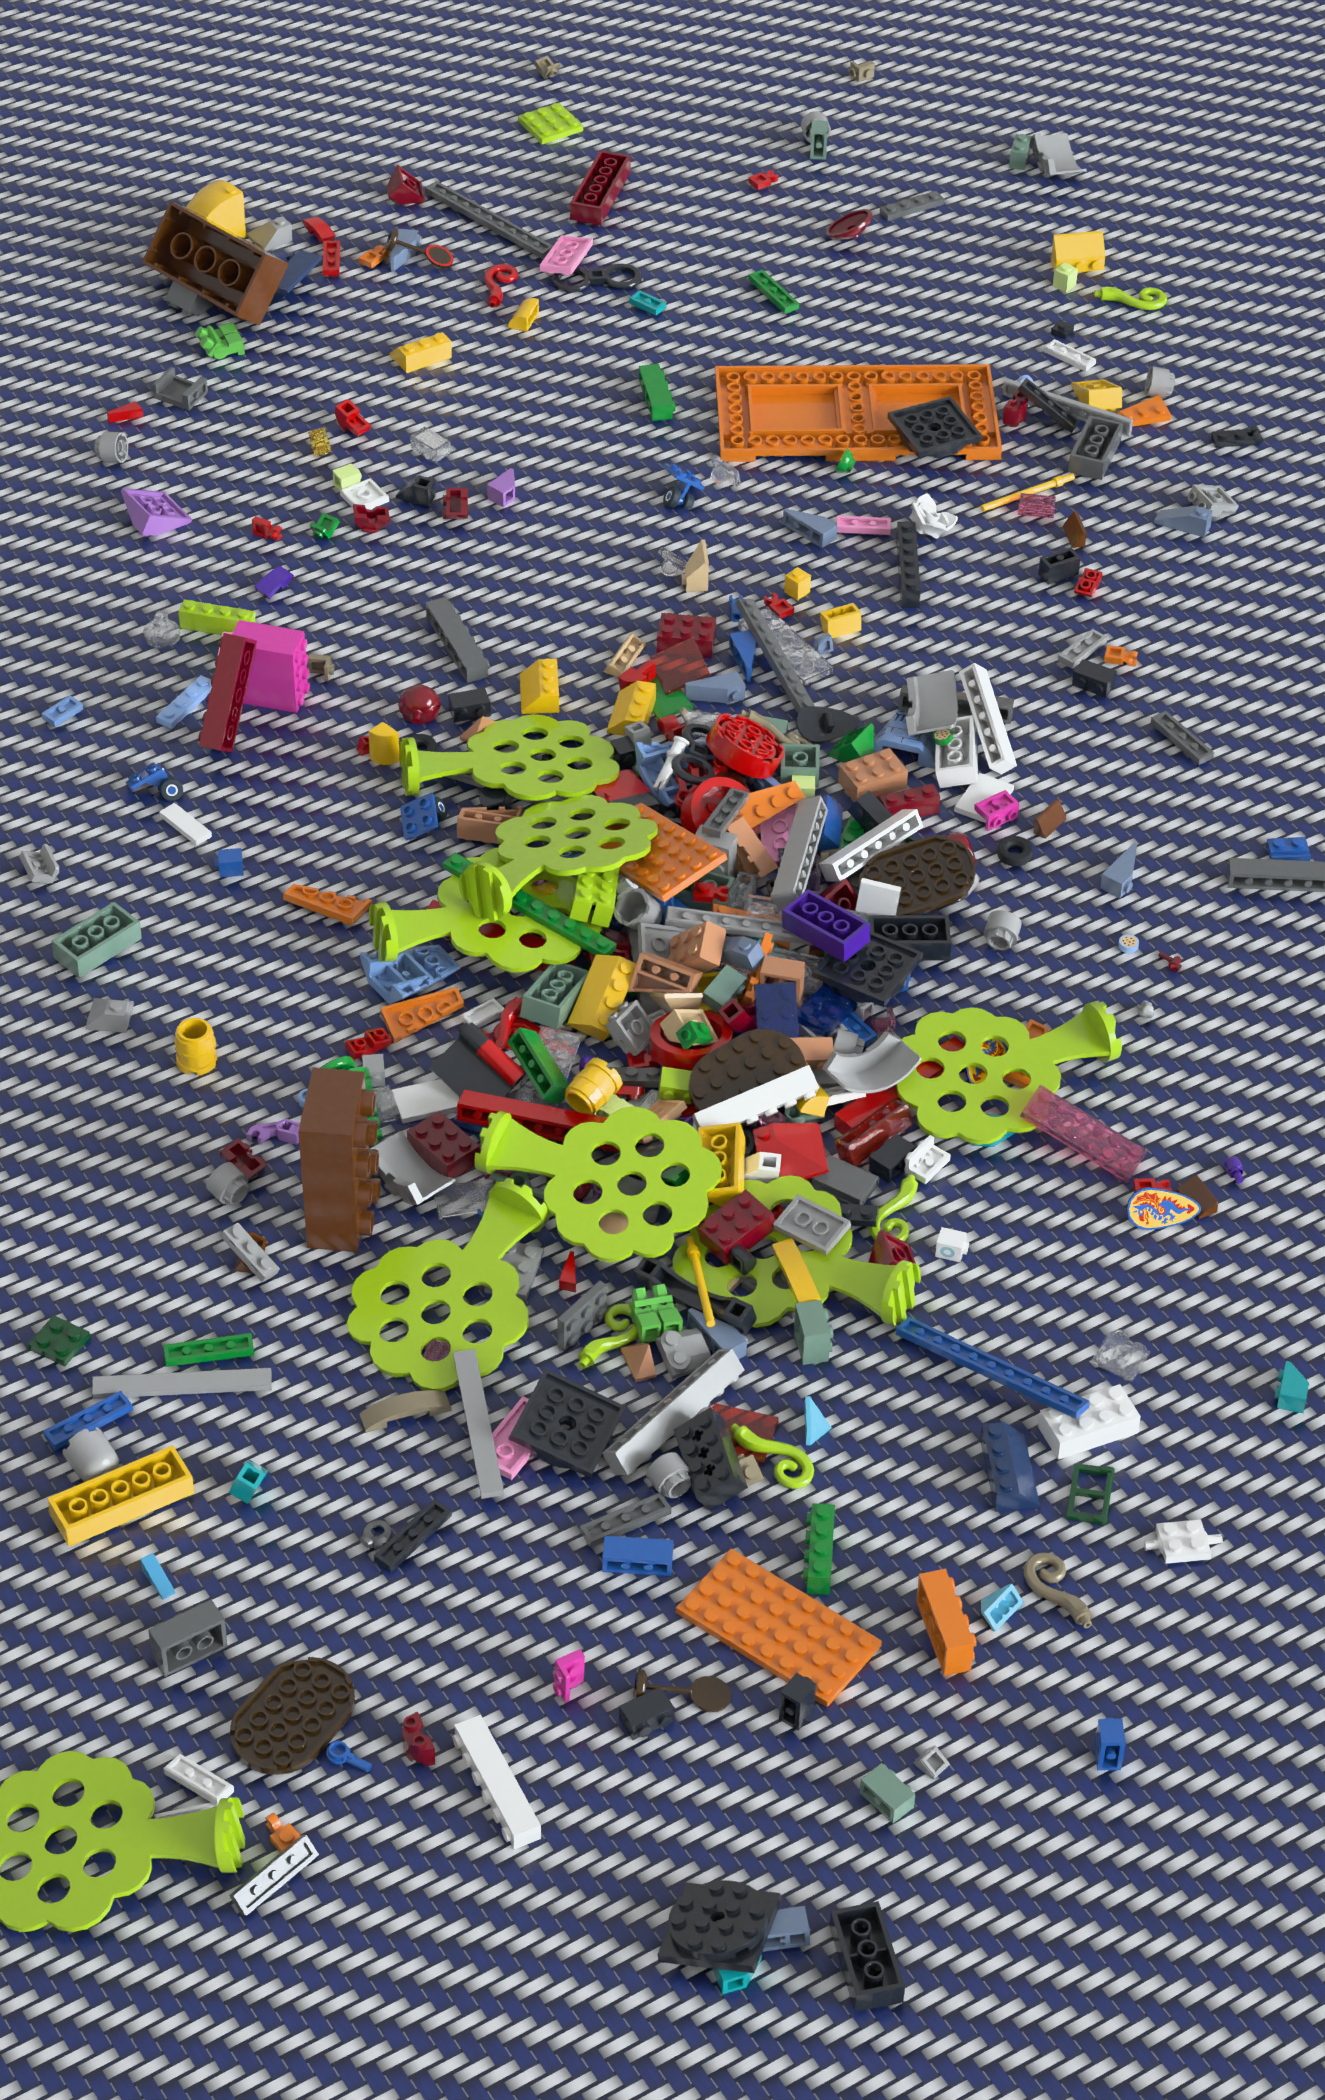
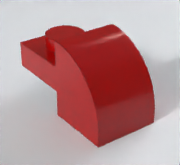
M347 399L335 406V416L338 424L344 431L349 429L358 437L370 430L371 425L359 415L360 409Z
M648 660L637 670L632 667L618 677L620 691L636 681H652L657 676L655 663Z

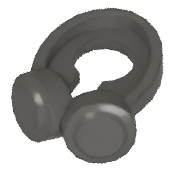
M382 1520L370 1522L364 1528L363 1535L359 1538L360 1542L367 1548L371 1549L373 1547L380 1550L391 1538L390 1525ZM374 1527H382L384 1533L373 1541L374 1535L371 1533V1530Z

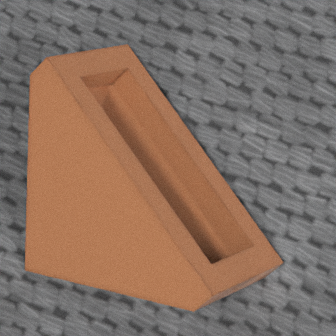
M482 716L459 736L460 740L468 742L470 737L484 732V729L495 721Z
M640 1342L621 1348V1353L635 1383L656 1377L649 1344Z

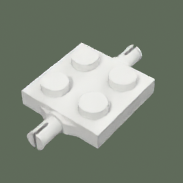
M1201 1519L1156 1524L1158 1539L1144 1541L1145 1551L1159 1549L1164 1556L1165 1563L1211 1559L1209 1544H1222L1223 1539L1222 1534L1208 1535L1204 1531Z

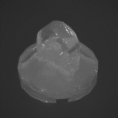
M158 611L155 614L154 620L149 622L143 630L146 642L151 646L160 648L166 647L168 644H175L181 636L179 625L169 620L168 614L163 611Z

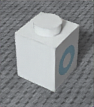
M941 1227L936 1243L935 1257L961 1262L962 1255H967L969 1242H966L967 1233Z

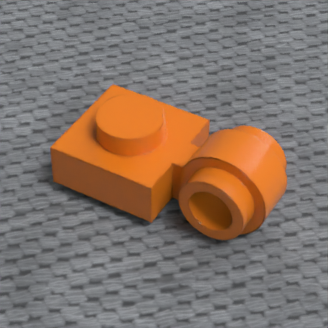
M377 245L373 251L368 250L361 255L359 263L372 269L383 259H387L390 251L385 250V246Z

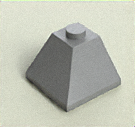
M281 216L246 233V236L258 247L268 251L292 241V226L289 221Z
M94 998L86 1023V1030L126 1033L134 1001Z

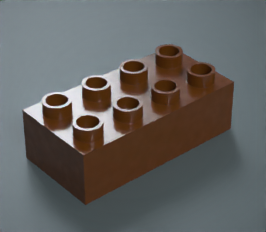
M170 201L142 260L143 264L231 314L257 325L261 324L289 263L197 212Z
M312 1068L298 1130L307 1248L358 1252L361 1236H372L374 1210H367V1207H370L371 1204L379 1203L381 1180L370 1178V1175H377L379 1150L369 1149V1146H375L378 1123L377 1120L367 1119V1116H374L376 1091L366 1090L365 1072Z

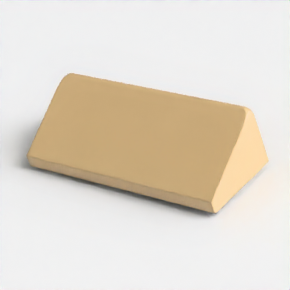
M631 633L603 672L619 677L630 668L646 643Z

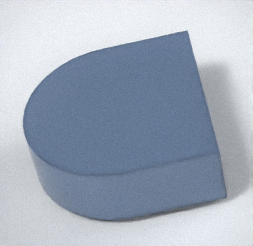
M830 633L824 634L815 640L813 647L818 654L824 655L834 651Z

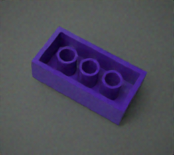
M809 889L782 909V928L842 962L848 960L870 942L869 922Z

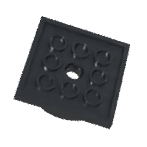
M951 396L888 412L887 418L899 432L900 441L910 452L915 453L918 458L924 456L941 458L957 454L966 445L982 441L981 433Z
M870 931V942L845 962L827 954L813 971V978L831 985L840 995L859 1003L872 1002L885 1007L890 999L904 988L909 975L923 959V952Z
M545 1368L514 1426L509 1440L530 1449L536 1457L547 1464L571 1469L591 1478L626 1406ZM566 1424L570 1426L571 1430H564L560 1425Z
M715 1879L704 1884L686 1883L682 1895L670 1911L669 1927L657 1954L658 1961L670 1964L755 1973L782 1901L781 1894L758 1891L743 1882Z

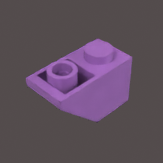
M510 468L487 484V499L502 507L515 500L514 469Z

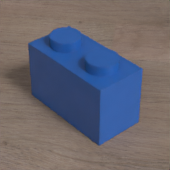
M1098 1719L1094 1744L1097 1771L1121 1770L1126 1744L1123 1719Z

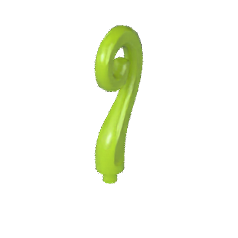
M1101 287L1100 290H1094V297H1100V300L1118 301L1144 310L1162 308L1167 302V296L1163 291L1151 287L1140 291V300L1114 287ZM1148 295L1156 296L1158 300L1153 301V297Z
M907 1175V1178L901 1182L898 1194L879 1208L877 1226L869 1227L874 1241L881 1230L882 1221L893 1212L909 1204L914 1198L918 1187V1182L915 1180L914 1175ZM891 1218L885 1222L883 1227L885 1232H890L892 1228H899L900 1232L894 1235V1237L904 1242L907 1240L909 1226L904 1220Z
M616 1304L607 1310L605 1323L611 1330L624 1331L629 1327L630 1323L627 1318L621 1321L614 1319L615 1316L620 1314L631 1317L629 1304ZM633 1324L628 1331L622 1334L597 1339L587 1344L578 1355L580 1360L578 1366L582 1369L592 1366L604 1352L633 1342L639 1337L636 1325Z
M736 1423L731 1426L730 1430L734 1433L733 1439L743 1448L758 1453L784 1455L793 1459L780 1460L774 1467V1476L781 1485L791 1489H799L811 1482L814 1475V1467L810 1458L802 1450L787 1443L760 1438L746 1426L739 1427ZM797 1463L802 1468V1474L795 1478L788 1477L783 1472L786 1469L796 1471Z

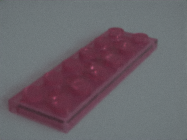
M1042 1085L1038 1087L1020 1115L1023 1119L1127 1183L1147 1153L1146 1149Z

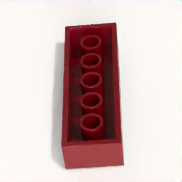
M599 151L570 202V220L602 225L631 173V156Z
M224 633L220 638V652L215 659L216 670L215 674L211 677L212 688L206 700L208 704L207 711L204 712L202 718L204 723L203 729L198 736L199 746L233 752L256 649V640Z

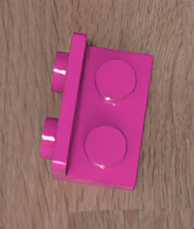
M1004 790L976 803L974 810L986 820L985 829L989 831L1017 818L1019 802Z
M581 1649L555 1660V1670L553 1671L554 1683L552 1686L555 1694L558 1697L561 1696L565 1703L570 1701V1688H576L584 1682L585 1655Z

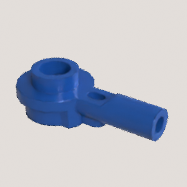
M342 1741L331 1743L326 1750V1757L333 1764L347 1762L366 1772H369L372 1767L371 1763L351 1753L350 1748Z

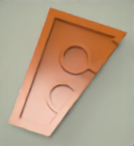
M1160 395L1116 412V414L1133 419L1132 427L1171 421V414Z

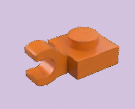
M1107 645L1104 662L1122 665L1124 661L1129 666H1136L1138 652L1126 651V647Z
M274 1812L265 1817L268 1821L266 1827L273 1833L270 1835V1842L280 1853L300 1837V1834L290 1823L283 1827L280 1819Z

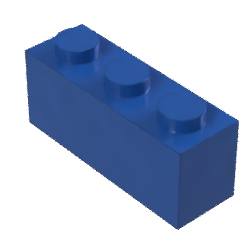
M828 794L822 798L828 812L817 850L820 852L840 847L843 807Z
M604 1536L602 1572L671 1576L674 1540Z

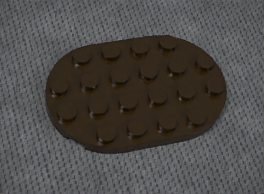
M928 836L882 851L867 861L865 868L860 873L859 889L862 878L901 887L896 915H919L954 903L966 895L975 880V861L970 850L960 841L956 842L947 839V836Z
M755 1029L745 1032L708 1053L696 1063L691 1072L688 1086L690 1100L697 1112L805 1067L804 1055L791 1038L778 1031ZM766 1114L759 1116L758 1119L764 1117ZM742 1123L741 1127L747 1126V1123Z
M308 1657V1660L295 1662L292 1659L276 1667L244 1701L233 1716L230 1725V1739L233 1751L244 1765L257 1772L271 1775L292 1773L310 1764L342 1729L353 1713L355 1692L351 1678L337 1664L317 1657Z

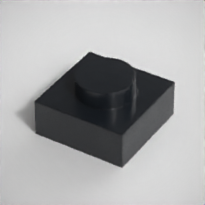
M1061 320L1051 328V334L1066 339L1074 331V325Z

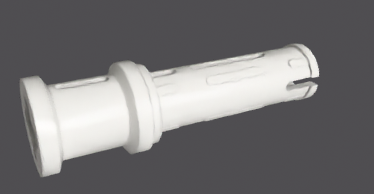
M674 736V743L666 753L667 759L652 787L653 790L657 791L659 788L660 791L666 787L673 773L671 768L672 759L676 755L682 754L685 748L690 745L686 739Z

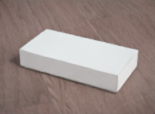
M492 998L461 1014V1021L464 1024L466 1022L468 1024L473 1022L478 1028H481L500 1018L504 1007Z

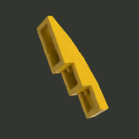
M793 1238L772 1244L781 1270L797 1302L821 1300Z

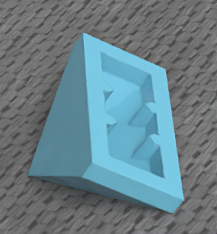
M805 1396L806 1445H812L832 1427L810 1396Z
M1008 1584L981 1599V1613L991 1629L997 1631L1024 1602L1014 1586Z

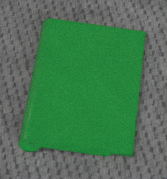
M668 672L657 675L649 682L656 683V701L652 711L658 719L671 714L676 715L685 710L691 711L694 708Z

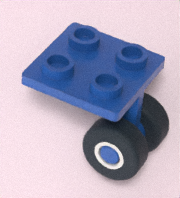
M665 463L663 467L674 478L679 480L678 488L674 486L668 488L663 498V504L668 508H675L677 505L682 506L683 509L692 508L694 496L687 491L690 485L704 490L705 487L701 484V480L695 477V474L689 470L684 472L673 463L671 465Z
M153 762L147 765L145 771L140 774L136 772L128 777L129 780L126 781L127 786L131 790L144 783L156 786L161 796L170 802L178 800L183 794V786L180 781L173 776H167L165 769L159 763L155 764Z
M429 793L400 807L404 839L407 841L438 827V821L447 817V808L441 798L434 797V794Z

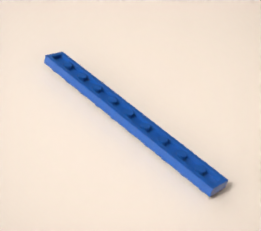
M908 1317L896 1327V1335L1074 1419H1078L1089 1408V1400L916 1319Z

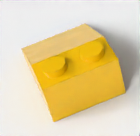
M1104 379L1071 382V386L1080 402L1110 412L1116 411L1117 408H1122V387Z

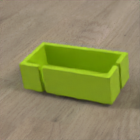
M619 867L605 872H584L575 875L570 919L587 923L593 904L596 906L591 924L609 928L615 906Z

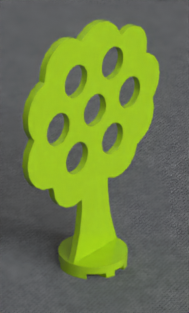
M526 715L515 720L495 721L488 725L484 732L469 738L467 742L469 752L418 751L414 737L402 738V742L399 745L400 767H402L403 789L405 788V796L418 795L420 782L465 773H473V779L482 786L504 788L509 795L515 798L532 801L549 799L555 795L564 797L587 795L594 791L597 785L608 784L619 777V765L616 761L612 760L614 748L609 741L601 737L591 736L590 728L584 723L571 720L557 721L544 715ZM529 732H539L547 737L531 740L523 737V735ZM566 740H575L583 743V745L577 748H567L559 743ZM498 745H512L518 749L514 752L503 753L494 750V747ZM537 753H547L555 758L548 761H538L531 758V756ZM572 762H585L590 764L591 767L576 770L567 765ZM517 766L525 769V771L520 774H507L502 772L501 769ZM543 775H557L562 780L555 783L542 782L538 778Z
M594 795L571 797L562 802L550 801L536 804L525 810L521 817L509 819L497 827L495 832L496 839L501 843L498 848V856L500 860L507 864L496 868L487 862L479 861L468 866L459 877L461 896L463 901H469L475 916L480 919L485 917L489 919V922H494L510 911L512 898L520 888L543 870L557 876L578 875L584 872H605L616 869L625 862L646 856L651 850L650 840L658 834L657 824L649 819H641L638 808L631 804L607 803L604 798ZM582 813L594 815L586 820L571 819L572 816ZM541 822L555 823L554 826L545 829L532 827ZM615 823L629 825L621 830L605 829V827ZM574 832L589 833L588 836L580 839L566 837ZM543 840L550 842L548 845L539 848L525 846L533 841ZM608 842L624 844L615 849H603L600 847ZM568 851L584 852L583 855L575 858L560 856Z
M498 848L488 850L480 857L466 858L473 863L479 861L487 862L496 868L507 864L500 860ZM543 870L520 888L554 909L570 916L575 882L574 877L557 876ZM451 874L450 878L444 880L438 888L437 899L442 908L391 910L385 901L371 904L369 908V926H373L372 943L374 950L379 949L378 958L380 962L396 961L398 953L423 942L446 936L451 937V943L461 953L473 957L486 956L494 966L512 973L533 970L542 962L552 965L566 964L574 960L581 951V947L527 916H514L507 913L494 922H489V919L485 917L478 918L474 915L473 907L466 900L463 901L459 889V878ZM539 880H548L553 882L558 889L553 894L542 895L536 893L531 888V885ZM590 910L587 923L576 920L600 934L602 926L591 924L594 910ZM495 923L504 928L505 934L498 938H488L481 935L478 929L483 924ZM526 933H537L544 937L546 943L539 948H529L522 945L519 938Z
M1095 1001L1085 1004L1082 1012L1065 1024L1048 1033L1030 1039L1029 1031L1018 1020L1009 1017H995L983 1009L971 1007L960 1009L955 1013H930L922 1017L917 1023L915 1035L904 1037L901 1040L922 1058L919 1064L933 1061L940 1064L944 1072L941 1076L930 1079L920 1076L915 1068L905 1079L896 1084L898 1097L905 1105L917 1110L916 1119L919 1127L933 1137L946 1139L958 1136L967 1142L979 1145L998 1141L1007 1132L1023 1133L1032 1131L1041 1126L1047 1118L1048 1102L1046 1099L1054 1095L1060 1088L1061 1074L1055 1064L1087 1057H1097L1101 1062L1106 1063L1120 1057L1122 1043L1121 1038L1116 1039V1020L1113 1014L1108 1015L1106 1013L1107 1005L1104 1002L1097 1003ZM953 1034L962 1037L966 1045L963 1049L952 1052L942 1049L938 1041L945 1035ZM996 1039L1004 1042L1008 1046V1051L1002 1056H989L981 1050V1045L987 1040ZM966 1067H978L986 1073L987 1078L981 1083L970 1084L960 1078L959 1072ZM1010 1072H1021L1030 1079V1084L1023 1089H1012L1003 1083L1002 1078ZM955 1094L962 1097L966 1105L959 1111L949 1112L938 1105V1100L944 1095ZM997 1099L1003 1101L1009 1110L1003 1116L991 1117L981 1110V1105L987 1100Z
M634 1106L615 1111L609 1115L604 1123L586 1122L573 1127L565 1136L563 1145L549 1141L531 1132L513 1120L510 1113L498 1110L497 1114L491 1113L489 1115L488 1129L483 1127L480 1133L481 1153L475 1152V1168L481 1172L492 1174L496 1170H516L551 1177L552 1179L544 1189V1202L549 1212L556 1217L559 1235L564 1241L574 1246L584 1247L597 1260L610 1263L622 1261L633 1253L645 1258H655L664 1255L671 1249L674 1243V1233L688 1231L698 1226L706 1217L709 1206L707 1193L717 1186L722 1174L719 1158L714 1152L702 1147L701 1137L694 1127L687 1122L679 1120L661 1121L652 1111ZM652 1136L663 1142L664 1149L657 1156L644 1157L636 1151V1143L644 1137ZM600 1145H613L620 1151V1158L611 1165H600L592 1159L594 1149ZM676 1165L685 1168L689 1172L690 1177L682 1186L673 1187L661 1180V1173L666 1168ZM626 1175H638L646 1181V1188L638 1195H625L617 1187L619 1180ZM583 1183H594L601 1188L602 1196L594 1203L582 1204L574 1198V1190ZM659 1204L668 1207L672 1212L669 1222L661 1226L648 1224L643 1219V1212L651 1205ZM613 1212L620 1213L628 1220V1226L618 1234H608L599 1227V1221L603 1216Z
M791 1175L778 1177L768 1184L758 1180H744V1190L749 1191L770 1211L780 1203H791L797 1195H800L842 1216L840 1203L833 1195L815 1190L809 1181L801 1177ZM716 1204L708 1206L706 1217L703 1220L720 1209L721 1206ZM697 1226L690 1229V1236L694 1237L696 1246L700 1250L701 1256L699 1259L707 1291L720 1296L736 1297L752 1305L757 1317L752 1327L769 1326L780 1320L787 1311L795 1312V1303L798 1302L790 1289L778 1288L772 1282L775 1274L781 1271L779 1260L775 1254L766 1259L756 1258V1266L745 1275L754 1278L757 1282L753 1293L743 1297L734 1296L729 1292L728 1285L733 1279L744 1275L731 1264L723 1267H712L709 1265L705 1258L710 1250L700 1242ZM850 1228L827 1256L816 1250H799L820 1295L822 1304L828 1298L830 1289L870 1308L881 1317L884 1323L896 1326V1323H902L907 1319L906 1309H912L916 1301L914 1293L915 1282L920 1283L921 1271L918 1264L902 1260L897 1265H883L843 1257L852 1246V1231ZM775 1230L764 1239H770L778 1243L790 1237ZM685 1242L675 1251L672 1260L674 1272L697 1286L692 1263L687 1256L686 1250L688 1247Z
M506 1178L504 1182L497 1181L489 1191V1199L483 1217L471 1240L463 1250L456 1243L444 1239L426 1241L418 1247H398L386 1253L380 1259L377 1267L363 1272L356 1278L352 1286V1300L356 1308L349 1315L347 1321L348 1331L354 1341L364 1345H371L370 1355L375 1367L382 1373L393 1377L411 1376L414 1384L420 1389L447 1391L459 1383L453 1352L475 1349L480 1376H486L494 1371L503 1359L504 1347L517 1342L525 1334L529 1326L528 1309L524 1302L516 1296L520 1288L519 1275L515 1267L500 1259L517 1241L529 1232H539L547 1223L550 1214L545 1202L540 1205L533 1197L532 1189L525 1184L519 1187L514 1184V1180L511 1178ZM433 1267H444L451 1273L449 1280L439 1287L427 1286L423 1283L422 1277L428 1269ZM399 1284L409 1289L410 1294L408 1298L398 1305H389L381 1300L382 1292L391 1285ZM483 1285L491 1289V1299L481 1306L469 1305L463 1299L465 1292L473 1286ZM441 1303L449 1307V1317L439 1324L426 1323L421 1317L423 1310L431 1304ZM392 1321H400L408 1326L409 1331L402 1340L388 1342L380 1337V1331L385 1324ZM476 1322L488 1324L492 1328L490 1337L481 1343L468 1342L464 1339L463 1332L470 1324ZM435 1340L448 1343L451 1350L444 1359L432 1362L422 1356V1350L427 1343Z
M75 1751L57 1753L48 1758L38 1771H21L11 1775L0 1787V1869L7 1859L18 1855L31 1859L32 1867L29 1873L19 1880H6L0 1875V1922L8 1929L18 1932L35 1931L46 1926L48 1923L62 1931L76 1932L86 1930L99 1923L111 1909L114 1898L128 1896L139 1890L147 1882L152 1871L151 1858L188 1860L217 1867L222 1873H237L236 1868H242L243 1864L239 1849L245 1848V1836L239 1818H244L241 1801L237 1797L221 1798L217 1806L206 1810L174 1817L151 1819L155 1810V1800L152 1791L144 1782L132 1778L131 1772L125 1763L111 1757L92 1759L82 1752ZM75 1782L84 1787L83 1797L72 1806H58L53 1802L55 1791L65 1783ZM105 1804H116L122 1808V1817L114 1826L103 1829L92 1825L91 1817L98 1807ZM31 1807L39 1812L38 1822L27 1831L16 1832L8 1827L9 1817L20 1808ZM62 1829L71 1830L76 1833V1844L68 1852L52 1854L46 1850V1841L52 1833ZM99 1852H109L115 1856L116 1864L111 1872L105 1876L91 1877L84 1872V1865L90 1856ZM58 1877L69 1881L70 1890L64 1899L55 1903H45L38 1898L40 1887L49 1879Z

